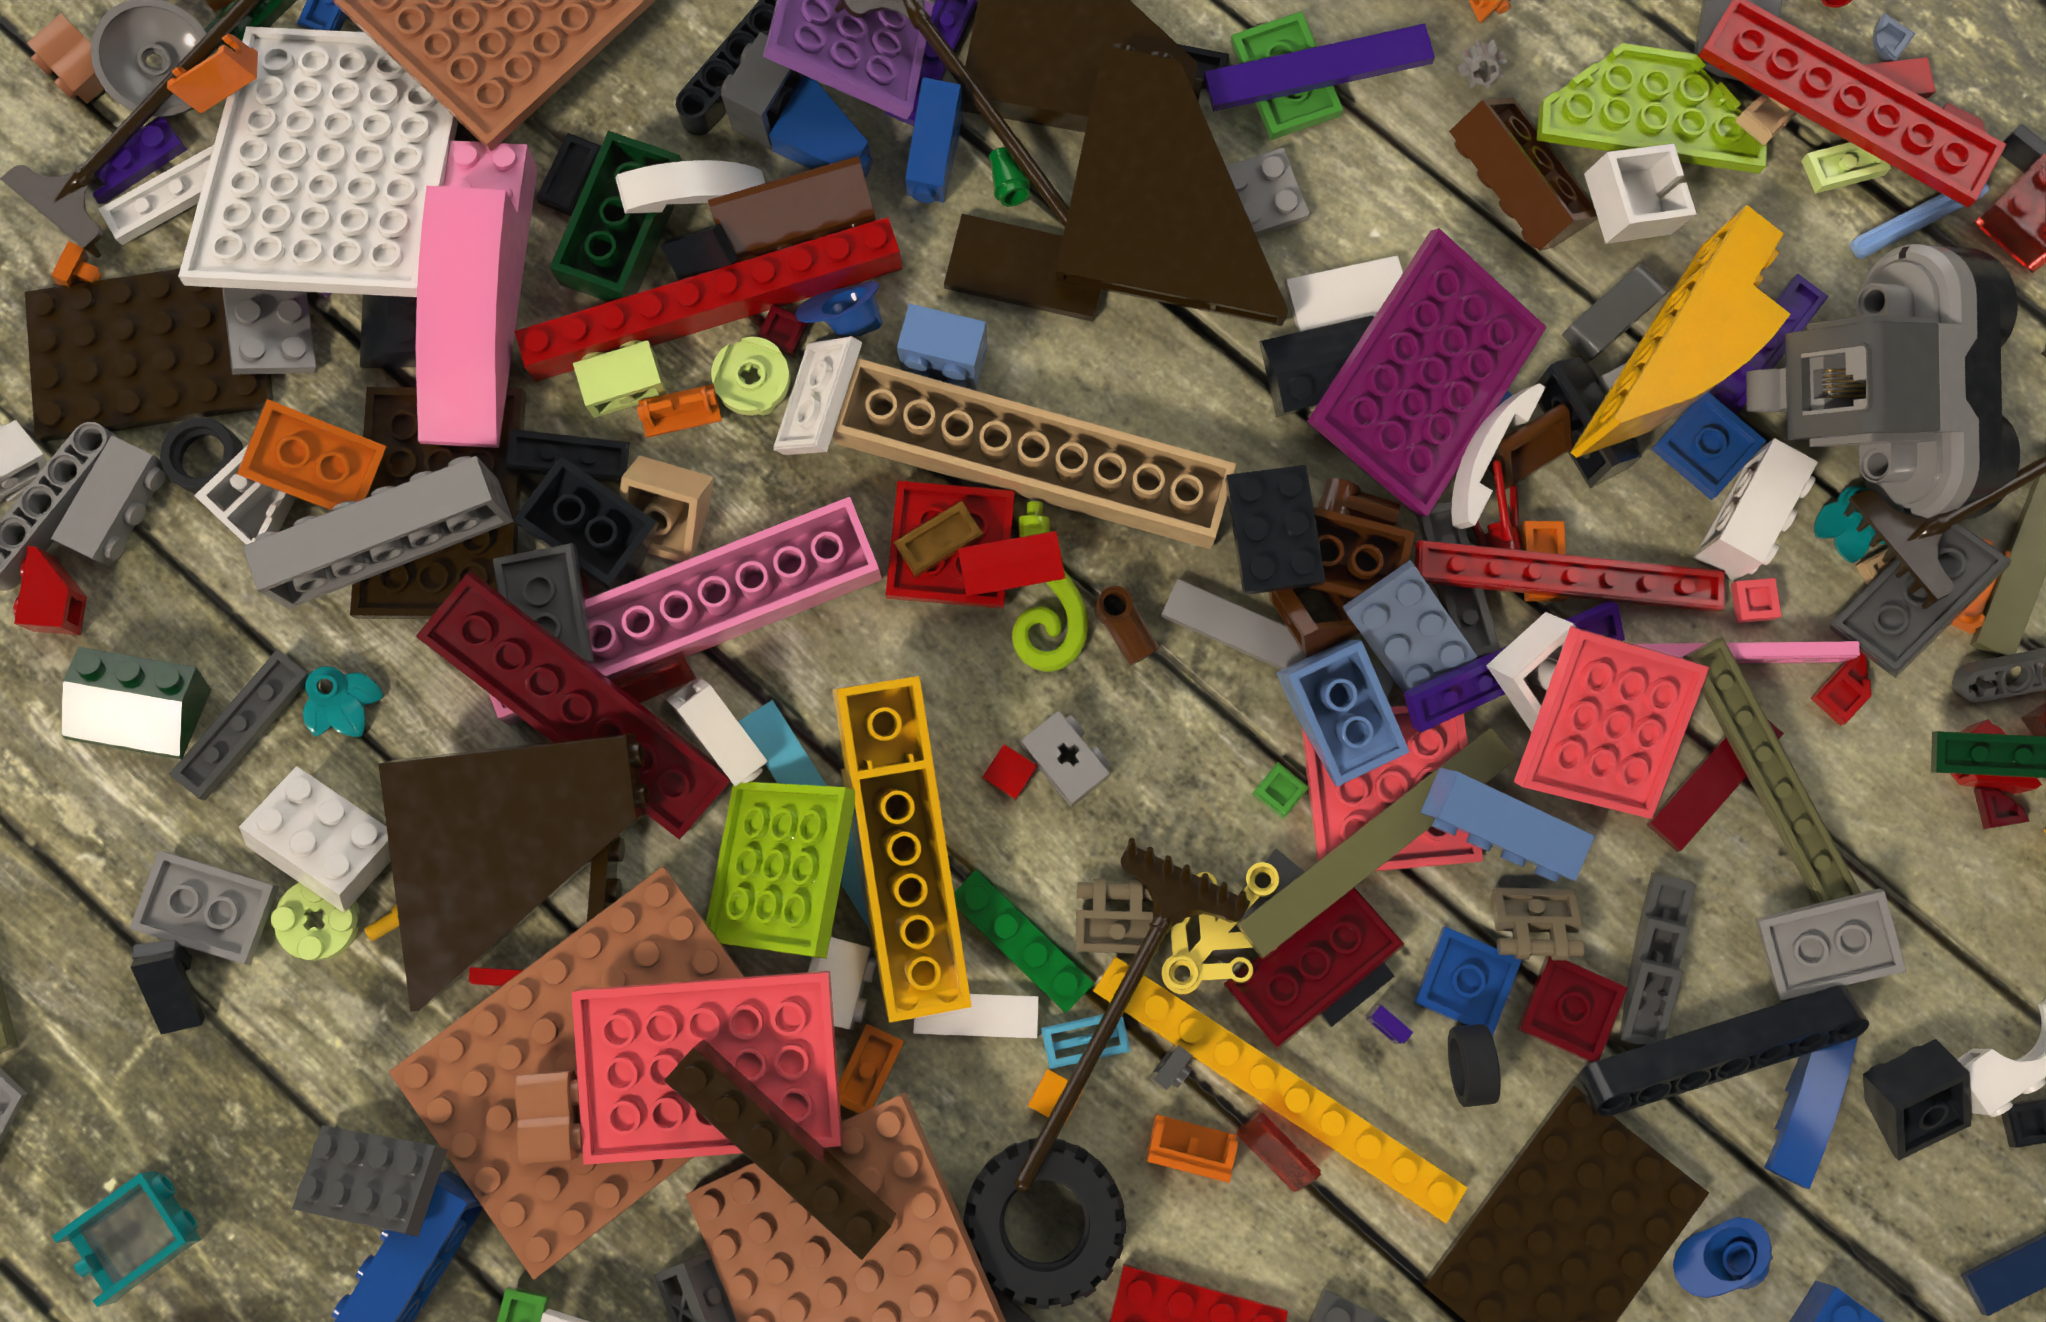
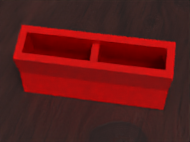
M1056 531L958 548L966 597L1065 579Z

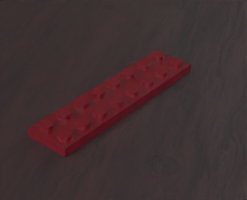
M469 571L415 636L552 742L636 732V740L642 743L645 754L644 766L640 767L642 783L648 785L650 804L648 808H645V812L679 840L730 782V779L717 763L472 571Z

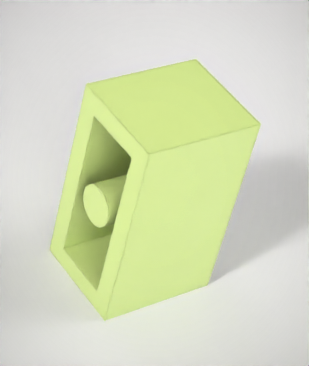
M639 340L629 341L622 344L620 349L607 353H589L581 361L573 363L585 406L593 418L638 405V400L667 394L656 354L648 340L643 342Z

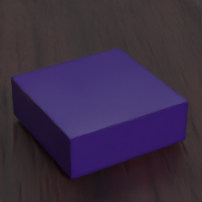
M1374 1005L1365 1015L1366 1020L1394 1044H1405L1413 1034V1031L1382 1005Z

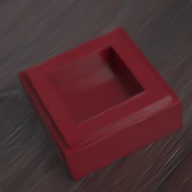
M772 305L757 337L769 340L782 353L793 357L809 323L798 321L794 313Z

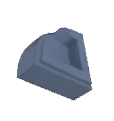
M1883 13L1873 30L1875 51L1883 62L1896 61L1916 33Z

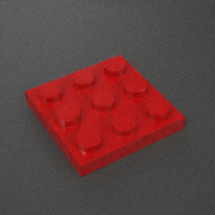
M897 480L885 593L886 599L1004 609L1006 590L966 597L959 553L954 554L915 578L894 542L961 501L983 533L981 539L969 546L1011 539L1015 491Z

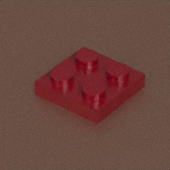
M1546 956L1516 1030L1589 1063H1593L1601 1058L1628 987L1570 961L1552 960L1551 956Z

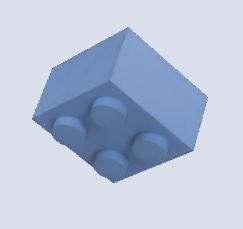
M909 303L897 345L901 370L977 391L988 350L986 322Z

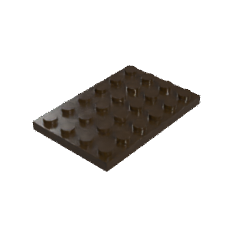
M180 268L99 280L93 283L72 284L70 287L59 286L25 291L34 435L41 442L66 439L79 425L86 422L98 423L112 432L184 421L194 417L204 418L263 409L267 399L273 401L271 374H232L222 287L184 286L178 277Z
M367 387L363 437L385 445L386 449L366 498L371 497V493L381 487H396L407 483L417 473L424 471L435 472L446 468L449 462L456 458L464 456L472 458L477 456L499 480L512 518H514L520 509L522 472L506 470L509 430H524L526 392L523 388H507L499 448L420 444L418 441L417 387ZM515 521L352 584L350 616L355 619H430L469 571H472L498 592L493 559L517 554L519 525Z
M1568 1085L1421 1285L1466 1322H1617L1709 1192L1612 1115H1598L1589 1097L1576 1086Z

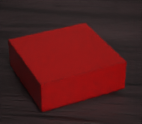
M1003 744L982 776V779L1016 801L1038 765Z

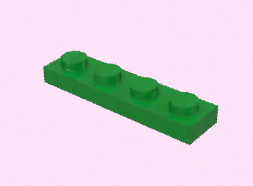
M977 870L954 892L956 908L1065 1014L1094 984Z

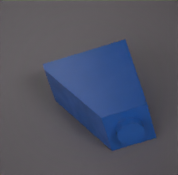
M802 75L769 134L773 152L811 170L859 156L866 178L873 163L868 141L816 80Z
M924 77L922 79L905 177L907 196H912L919 202H945L963 123L960 84Z

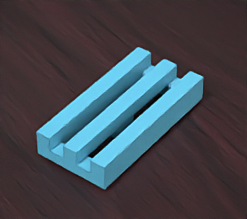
M1104 1014L1041 1028L1049 1068L1053 1069L1078 1063L1083 1053L1056 1059L1055 1051L1088 1044L1093 1035L1089 1034L1052 1042L1051 1034L1099 1024ZM1123 1015L1110 1037H1119L1120 1045L1105 1048L1100 1058L1130 1052Z

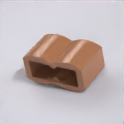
M60 13L27 42L35 52L30 58L48 76L53 71L59 76L54 83L70 99L78 95L88 104L104 90L92 65L91 43L63 14Z
M575 1070L516 1076L515 1099L518 1118L517 1150L519 1164L566 1161L577 1158L579 1149H582L581 1123H578L576 1114L577 1106L579 1105V1093Z

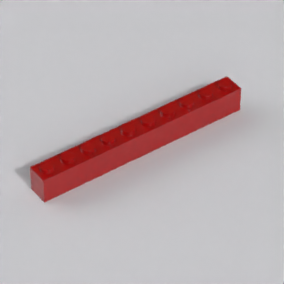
M889 217L522 328L514 331L524 367L535 382L575 370L573 363L581 361L589 353L611 352L620 349L622 344L633 340L642 342L648 340L651 346H655L769 311L772 305L782 307L830 290L844 288L902 270L900 250Z

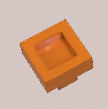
M68 241L51 276L57 285L70 287L72 284H76L77 280L82 283L99 281L102 273H99V268L87 263L89 257L83 247Z

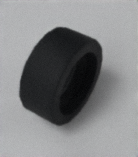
M194 417L180 422L168 432L161 446L160 460L163 471L174 483L196 494L243 450V445L236 435L223 424L210 418ZM207 435L218 438L224 446L223 459L218 468L211 474L201 478L189 476L182 466L183 456L188 446L196 439Z
M1485 1024L1451 1028L1448 1035V1061L1451 1080L1458 1102L1463 1107L1497 1103L1501 1090L1500 1066L1494 1039L1489 1028Z

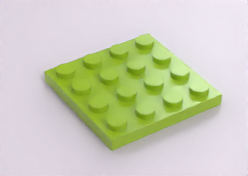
M740 782L738 785L732 786L706 919L707 925L722 945L827 959L855 807L854 789L762 782Z

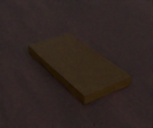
M961 214L944 281V289L1091 322L1094 320L1101 291L1095 288L1056 281V268L1063 239L1062 235Z

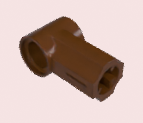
M1329 478L1326 481L1318 508L1395 526L1401 504L1361 492V488L1348 480Z
M1121 586L1105 588L1100 593L1095 604V614L1097 619L1105 625L1130 667L1157 651L1159 646L1133 605L1131 594ZM1110 597L1119 599L1123 603L1124 612L1117 616L1108 614L1103 607V601Z

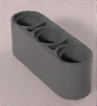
M1642 262L1564 331L1562 336L1589 363L1656 305L1670 291V288Z

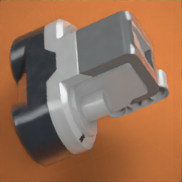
M1910 244L1893 249L1879 259L1868 273L1857 296L1856 317L1807 324V330L1787 333L1785 334L1786 368L1746 372L1747 412H1787V440H1809L1810 447H1859V466L1864 486L1876 492L1888 505L1903 514L1928 519L1938 514L1961 508L1992 494L2017 476L2020 464V444L2012 424L2002 415L2001 347L2006 343L2013 331L2018 311L2016 288L2009 272L1991 254L1974 248ZM2004 497L1963 520L1976 518L1989 512L1994 507H1996L2004 499Z

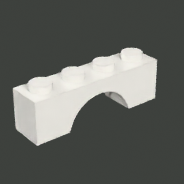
M2046 999L2038 1004L2042 1023L2039 1039L2026 1055L2012 1060L1993 1049H1971L1957 1059L1970 1072L1971 1114L1996 1117L2008 1111L2013 1106L2011 1100L2021 1093L2030 1094L2046 1084L2044 1079L2046 1077Z

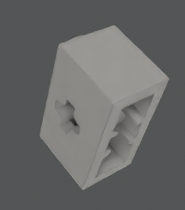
M1057 711L1021 740V747L1031 760L1038 765L1039 770L1068 806L1072 808L1108 779L1110 773L1106 768L1110 763L1096 746L1090 749L1081 738L1085 732L1071 715L1064 718L1060 711ZM1064 749L1067 753L1073 750L1076 751V764L1072 766L1068 761L1061 764L1059 762L1061 759L1060 750Z

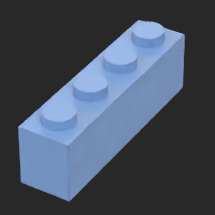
M1439 768L1420 812L1434 819L1432 827L1453 836L1456 835L1457 830L1469 835L1466 840L1467 843L1488 852L1492 846L1503 850L1500 858L1524 867L1525 862H1529L1536 866L1535 874L1556 883L1560 876L1576 881L1595 837L1586 831L1460 772Z

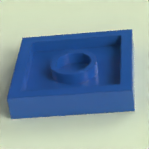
M1707 392L1687 408L1651 450L1712 501L1766 440Z
M1442 927L1413 1003L1465 1026L1485 1024L1493 1036L1522 959H1515L1513 955H1499L1497 948L1448 927Z

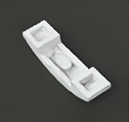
M714 160L657 164L630 170L616 176L625 214L662 212L667 204L708 203L709 199L765 183L762 170L756 167L736 162Z
M1538 383L1528 387L1502 402L1484 420L1472 437L1462 457L1454 483L1452 526L1460 530L1476 525L1493 490L1481 484L1480 481L1508 426L1512 428L1529 421L1546 388Z

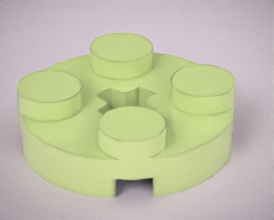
M760 337L741 338L740 342H736L731 346L729 344L726 345L715 357L711 369L712 382L718 398L727 408L742 415L753 416L759 414L764 416L770 414L783 401L790 387L791 376L787 360L774 343ZM752 368H757V374L761 377L760 380L753 382L751 385L746 384L745 379L741 377L742 373H749Z
M297 883L281 897L277 908L271 915V924L275 929L280 945L294 957L311 961L331 959L342 954L355 940L359 927H356L358 922L357 913L360 914L359 905L356 900L343 913L301 883ZM324 910L325 915L322 918L325 924L322 929L318 927L310 928L308 923L311 912Z

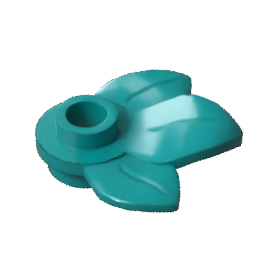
M1851 486L1843 490L1835 503L1828 504L1819 511L1814 522L1815 537L1820 539L1834 538V545L1838 553L1849 563H1855L1867 553L1870 548L1869 543L1875 534L1874 529L1870 525L1862 532L1856 530L1863 517L1859 512L1855 511L1849 517L1844 516V512L1850 502L1849 498L1863 490H1870L1863 486ZM1883 540L1879 543V544L1886 545Z
M331 666L316 668L308 675L305 683V690L309 699L303 709L304 723L316 737L326 732L330 726L343 735L352 737L363 736L366 722L363 706L382 699L384 696L383 692L374 680L363 673L343 674L339 669ZM324 678L329 679L333 683V690L329 694H324L319 689V683Z

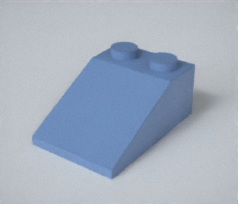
M1346 639L1276 672L1295 716L1335 786L1338 787L1410 752L1361 640Z

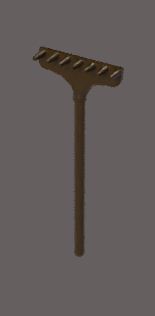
M238 0L176 67H182L188 71L207 59L223 42L222 37L230 34L262 0ZM171 71L85 163L80 164L74 172L63 176H43L25 165H17L0 179L96 258L101 257L95 243L102 238L103 230L86 211L84 194L88 185L97 178L96 175L174 94L167 89V81L178 77Z
M839 0L835 8L837 13L846 9L851 16L860 18L869 13L887 10L901 13L910 20L913 27L920 31L957 83L961 85L963 91L1065 227L1069 206L930 21L931 17L925 11L924 0Z
M2046 455L2018 470L2017 476L2012 481L1992 494L1961 508L1941 513L1928 519L1925 517H1912L1896 511L1880 495L1872 490H1863L1851 496L1844 516L1849 517L1856 510L1863 516L1856 530L1862 532L1869 525L1874 529L1875 534L1869 545L1875 547L1882 540L1889 548L1882 561L1887 563L1896 556L1902 562L1895 576L1901 578L1907 572L1913 575L1915 580L1908 591L1913 594L1923 587L1928 596L1923 602L1922 608L1927 609L1939 600L1947 597L1954 588L1951 578L1945 573L1938 560V544L1943 533L1948 531L1954 524L2045 474Z
M1134 838L1129 839L1127 848L1120 860L1123 871L1138 879L1148 889L1153 900V919L1149 924L1150 929L1015 1180V1186L1019 1191L1024 1192L1031 1188L1163 937L1168 934L1172 926L1191 916L1205 914L1218 917L1230 923L1241 920L1250 905L1245 891H1241L1238 896L1228 890L1226 882H1222L1220 886H1217L1210 882L1207 873H1203L1202 877L1194 875L1188 864H1185L1182 869L1173 864L1171 856L1167 855L1165 860L1155 856L1152 847H1148L1144 851L1137 847Z

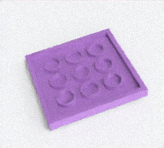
M777 0L763 53L764 58L903 119H908L914 107L926 39L919 30L913 27L908 18L901 13L887 10L876 11L856 18L851 16L846 9L839 13L835 11L839 0ZM924 0L925 11L931 17L933 4Z

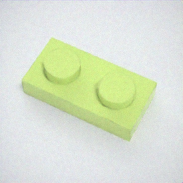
M1851 142L1807 153L1801 160L1815 194L1885 176L1891 169L1890 164Z

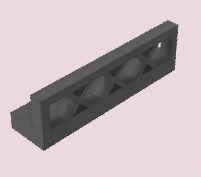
M709 1250L654 1274L672 1322H690V1319L693 1322H737ZM672 1276H677L683 1291L682 1296L677 1293L671 1278Z

